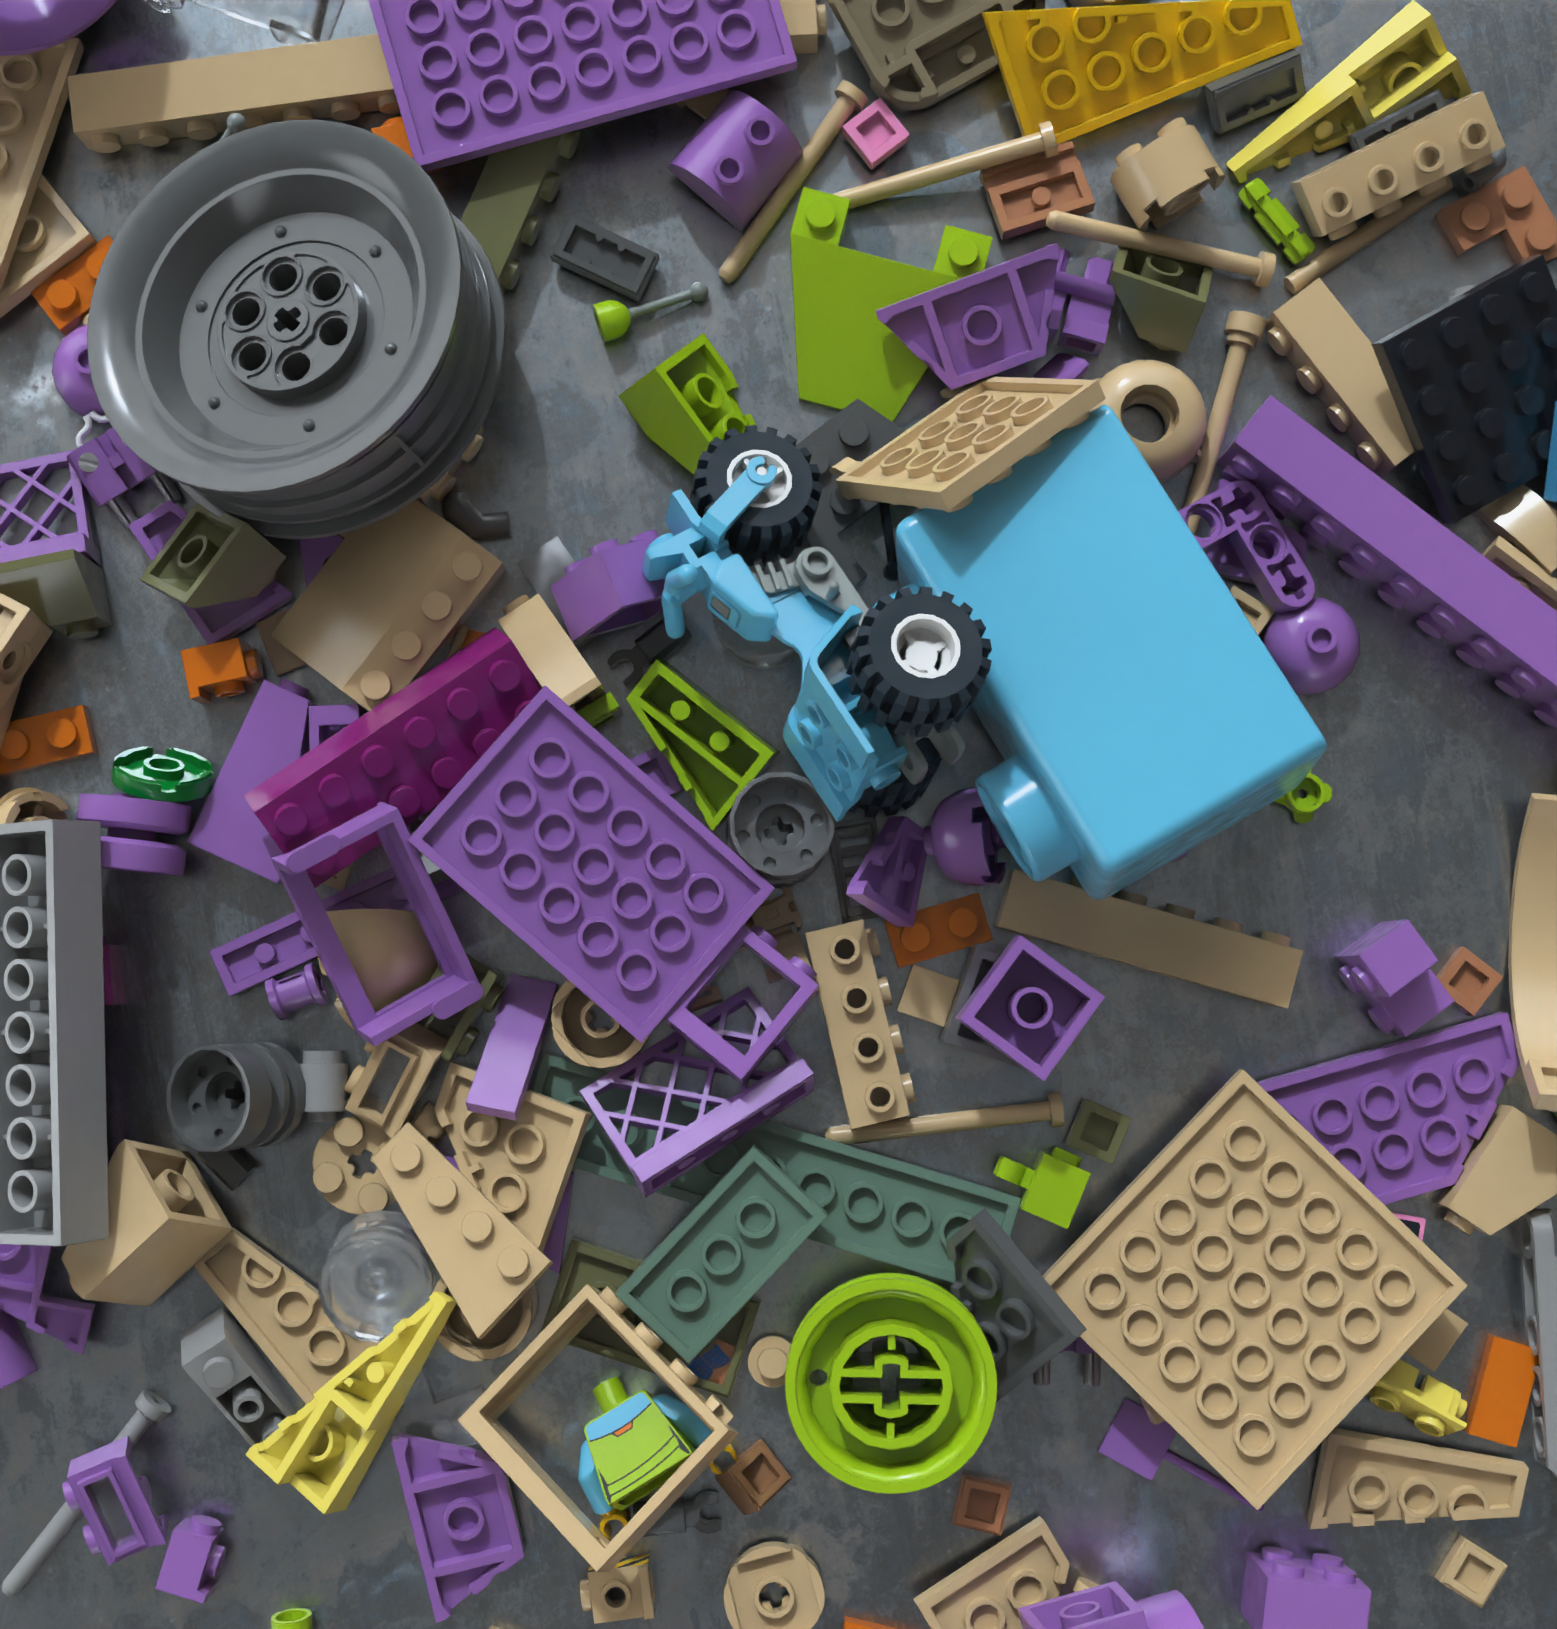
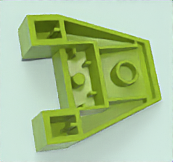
M803 187L790 232L798 399L805 403L840 412L858 398L894 423L930 368L878 319L876 310L984 270L993 237L945 225L933 271L841 247L849 219L851 199Z

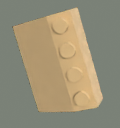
M414 500L398 512L374 524L349 532L270 636L370 711L432 669L454 640L459 627L466 625L507 570L502 561L419 501Z

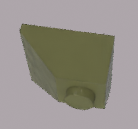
M1118 246L1109 280L1139 338L1148 340L1152 346L1160 350H1177L1186 353L1207 302L1213 268Z
M196 503L139 579L146 585L194 609L257 597L262 589L275 579L278 568L286 556L248 523L227 513L217 517L199 503Z
M69 549L0 563V593L29 607L45 624L67 635L69 639L90 638L98 634V628L113 626L103 569L76 550Z

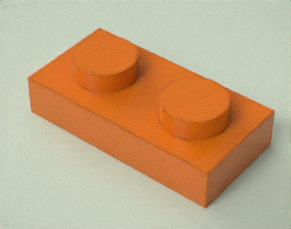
M109 235L30 292L64 335H67L79 326L84 316L89 313L92 294L100 268L113 242Z
M74 706L9 722L0 751V776L4 777L99 754L88 706Z
M979 892L916 911L913 927H896L887 920L883 921L897 968L993 940Z

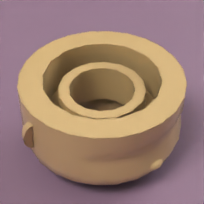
M1135 360L1117 366L1102 378L1093 379L1098 380L1106 399L1090 409L1089 412L1102 405H1107L1114 411L1122 423V413L1127 407L1134 404H1148L1162 415L1165 429L1164 435L1160 440L1142 442L1129 434L1161 485L1178 476L1190 462L1198 463L1202 456L1200 446L1203 443L1206 431V409L1201 393L1185 373L1168 363L1156 360Z

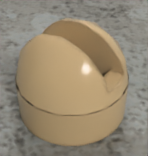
M427 1101L410 1123L435 1145L446 1135L447 1131L440 1126L434 1112L435 1106Z

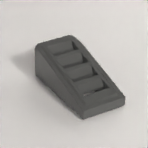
M868 817L834 823L835 833L829 847L842 923L880 917L863 905L850 907L849 896L846 895V878L854 877L860 865L844 868L843 858L865 855L869 852L879 835L876 818ZM867 834V844L843 848L840 846V838Z

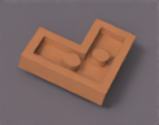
M1525 165L1487 184L1477 192L1470 193L1440 209L1435 215L1458 257L1500 235L1516 264L1532 255L1543 254L1546 264L1557 259V221Z

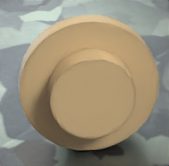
M766 1336L759 1339L752 1346L748 1355V1369L755 1381L763 1386L772 1388L785 1385L786 1363L791 1345L789 1341L779 1336Z

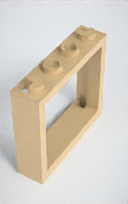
M586 1284L458 1421L596 1572H610L737 1436L738 1432L729 1423L734 1417L733 1413L713 1394L706 1400L693 1386L699 1380L697 1376L678 1358L670 1363L658 1350L663 1344L662 1340L643 1322H640L635 1327L623 1313L628 1306L615 1295L613 1290L607 1286L601 1292L599 1289ZM597 1313L712 1431L611 1541L602 1534L497 1420Z

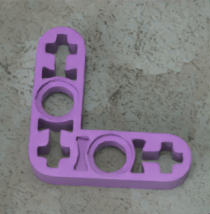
M1244 480L1233 481L1178 511L1187 526L1191 515H1199L1208 522L1210 527L1209 536L1207 538L1195 536L1203 550L1228 538L1263 598L1273 610L1278 613L1294 611L1302 608L1312 600L1315 593L1313 578L1263 495L1254 484ZM1241 499L1245 503L1246 507L1243 510L1238 509L1223 518L1220 510L1224 509L1233 500L1239 501ZM1255 536H1264L1270 540L1274 547V555L1271 559L1262 558L1255 552L1253 548ZM1282 562L1284 568L1271 575L1269 570ZM1293 583L1297 591L1286 596L1281 588L1284 585Z

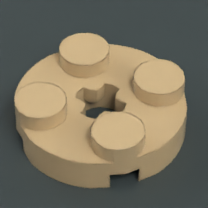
M357 1115L342 1118L323 1133L316 1145L312 1162L314 1185L322 1192L329 1203L342 1211L352 1214L381 1211L397 1200L378 1168H376L374 1173L365 1172L360 1177L354 1173L356 1166L351 1163L353 1155L360 1156L364 1150H368L373 1153L371 1162L375 1164L372 1158L391 1138L382 1129Z
M770 1541L750 1547L732 1562L724 1585L725 1612L733 1629H812L817 1623L825 1603L824 1583L821 1573L815 1562L806 1555L805 1550L796 1544ZM776 1582L778 1587H786L789 1594L782 1597V1606L773 1608L770 1600H761L760 1593L767 1591L768 1583Z

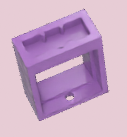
M756 924L751 930L745 925L739 929L663 1018L667 1025L742 1086L819 992V984L813 980L817 973L800 958L793 956L789 961L774 948L778 942ZM742 945L798 989L745 1056L689 1011L691 1006Z

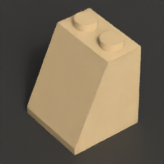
M124 1139L117 1145L108 1163L109 1238L67 1245L61 1260L70 1275L71 1287L82 1299L149 1307L232 1230V1227L189 1152Z

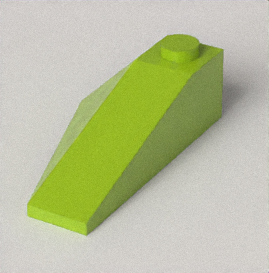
M704 333L618 396L628 409L631 417L639 424L645 434L693 475H695L702 452H707L708 445L714 438L718 437L723 440L725 431L736 428L740 434L744 433L745 426L756 425L751 414L743 415L733 394L739 388L735 377Z

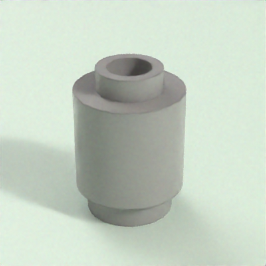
M303 1051V1063L298 1064L306 1084V1105L303 1112H307V1121H337V1112L347 1111L345 1107L348 1100V1092L344 1091L348 1081V1063H343V1051Z

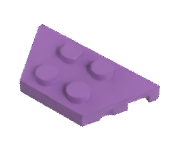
M1058 243L877 309V317L920 360L933 370L951 390L1046 355L1057 262L1060 255Z
M397 1433L392 1435L391 1445L435 1622H442L451 1615V1609L471 1593L474 1596L491 1583L492 1578L497 1573L507 1571L525 1556V1545L508 1475L486 1451Z

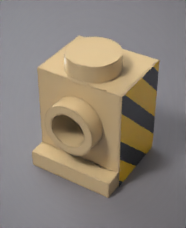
M650 1554L623 1557L610 1572H596L591 1565L589 1566L588 1579L580 1580V1597L583 1612L593 1611L594 1624L644 1617V1620L654 1619L657 1602ZM618 1587L624 1591L626 1597L625 1599L611 1601L607 1596V1591L610 1588Z

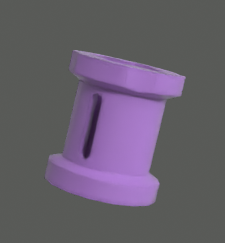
M314 962L306 964L304 971L277 981L273 977L265 980V990L274 1014L281 1021L288 1019L290 1012L314 1003H317L319 1006L329 1003L326 985Z

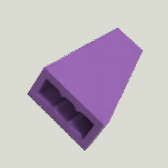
M281 678L278 686L263 680L187 841L196 847L278 884L283 883L270 858L282 855L283 853L257 818L243 795L310 751L309 706L318 705L306 699L309 692L308 689L285 678Z

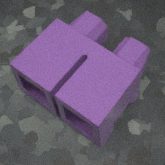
M1059 247L1060 255L1057 262L1047 343L1052 344L1056 336L1063 307L1066 304L1067 308L1057 346L1099 356L1106 342L1109 319L1116 297V292L1109 280L1114 263L1097 257L1089 258L1083 277L1068 274L1065 272L1071 252Z

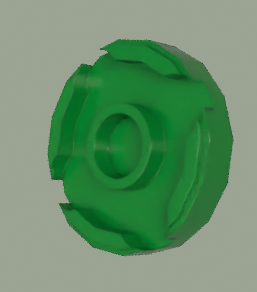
M147 746L128 749L118 754L113 761L111 781L116 788L139 798L163 802L190 801L202 798L211 792L214 783V771L212 772L213 765L206 758L194 752L179 748H166V755L153 754V748Z

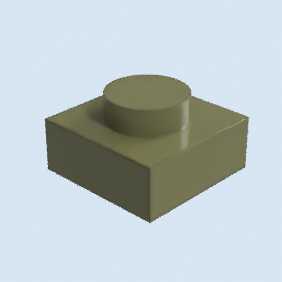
M1083 1098L1064 1144L1113 1165L1132 1119Z

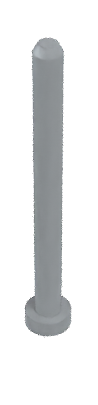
M143 1390L135 1400L138 1410L114 1441L129 1436L133 1449L154 1421L164 1422L172 1409L165 1399L153 1391ZM109 1477L90 1484L95 1495L98 1494ZM67 1502L63 1504L2 1582L1 1591L3 1594L13 1597L21 1592L83 1513L81 1509L73 1512Z

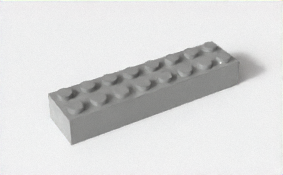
M50 819L0 824V1244L65 1246L108 1239L109 1207L100 821Z

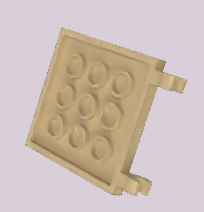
M988 376L973 384H966L953 390L946 387L940 394L942 398H950L948 402L862 462L845 457L832 466L829 471L831 475L839 476L835 482L841 495L848 500L860 499L866 502L891 503L893 506L906 505L914 506L918 509L930 508L944 510L947 513L954 512L971 503L974 498L972 494L984 485L996 483L1009 476L1013 471L1012 465L1023 457L1035 455L1048 448L1052 443L1051 437L1062 429L1077 426L1087 420L1090 416L1089 410L1106 399L1098 380Z

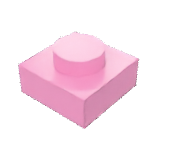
M878 98L842 126L843 136L871 170L908 143L910 138L909 132L881 98Z

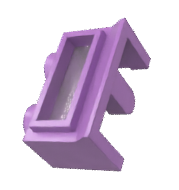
M129 1436L70 1460L67 1474L68 1481L62 1484L63 1493L70 1509L73 1512L81 1509L88 1522V1525L83 1527V1533L90 1552L93 1555L102 1552L108 1566L152 1546L166 1544L167 1517L165 1513L156 1516L150 1504L152 1491L149 1481L145 1475L138 1478L130 1461L132 1442Z

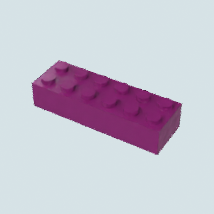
M494 627L243 796L283 854L291 852L376 807L379 802L397 807L407 826L441 803L542 688L512 640ZM376 831L306 869L314 888L381 844Z

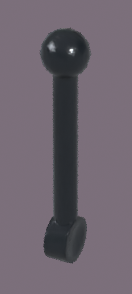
M880 502L879 507L888 562L883 569V574L887 580L897 581V557L889 503Z

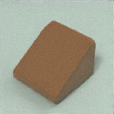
M759 1439L737 1457V1461L733 1460L721 1469L722 1474L715 1475L717 1482L743 1515H749L761 1510L792 1479L762 1439Z

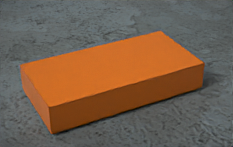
M1488 1334L1465 1421L1467 1426L1463 1429L1464 1432L1517 1448L1536 1376L1532 1366H1538L1539 1356H1533L1531 1353L1532 1347Z

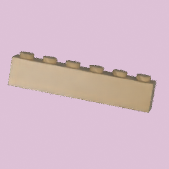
M1009 870L994 923L995 928L1273 1007L1286 1009L1289 1007L1303 955V950L1289 947L1290 937L1262 930L1260 938L1241 933L1243 924L1219 917H1214L1212 925L1193 920L1196 912L1194 910L1169 903L1166 904L1165 911L1147 907V897L1124 890L1118 891L1117 898L1110 896L1103 900H1095L1085 892L1077 877L1071 876L1069 884L1050 879L1051 876L1038 882L1032 881L1023 870Z

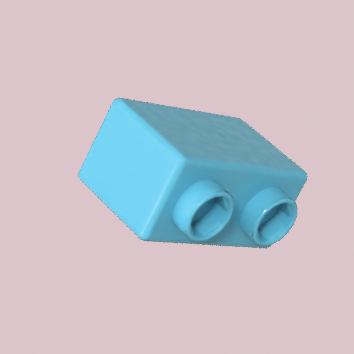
M1102 405L1091 411L1089 418L1081 424L1062 429L1051 437V445L1042 452L1032 456H1025L1012 465V473L1006 478L993 484H986L972 494L974 497L972 502L964 508L950 513L930 508L920 509L903 519L896 528L899 588L909 587L912 594H917L921 586L931 587L932 595L941 597L943 591L954 595L952 600L954 604L960 607L965 602L973 609L970 615L973 621L982 620L986 627L982 638L990 639L992 651L987 658L992 660L990 671L972 707L1005 760L980 774L975 781L978 794L993 825L1013 858L1032 881L1041 882L1065 867L1070 866L1085 892L1095 900H1103L1294 790L1300 785L1327 749L1325 738L1122 423L1114 411L1107 405ZM897 591L890 594V596L893 599L895 598Z

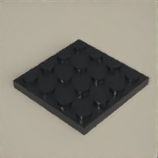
M1539 254L1522 260L1371 344L1443 523L1455 524L1547 471L1555 402L1557 401V290L1543 254Z

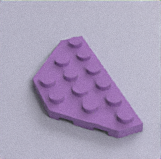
M1499 1012L1261 1080L1257 1083L1372 1194L1386 1205L1456 1184L1464 1169L1463 1161L1475 1139L1479 1140L1498 1106L1495 1102L1508 1078H1513L1520 1065L1509 1015L1506 1012Z

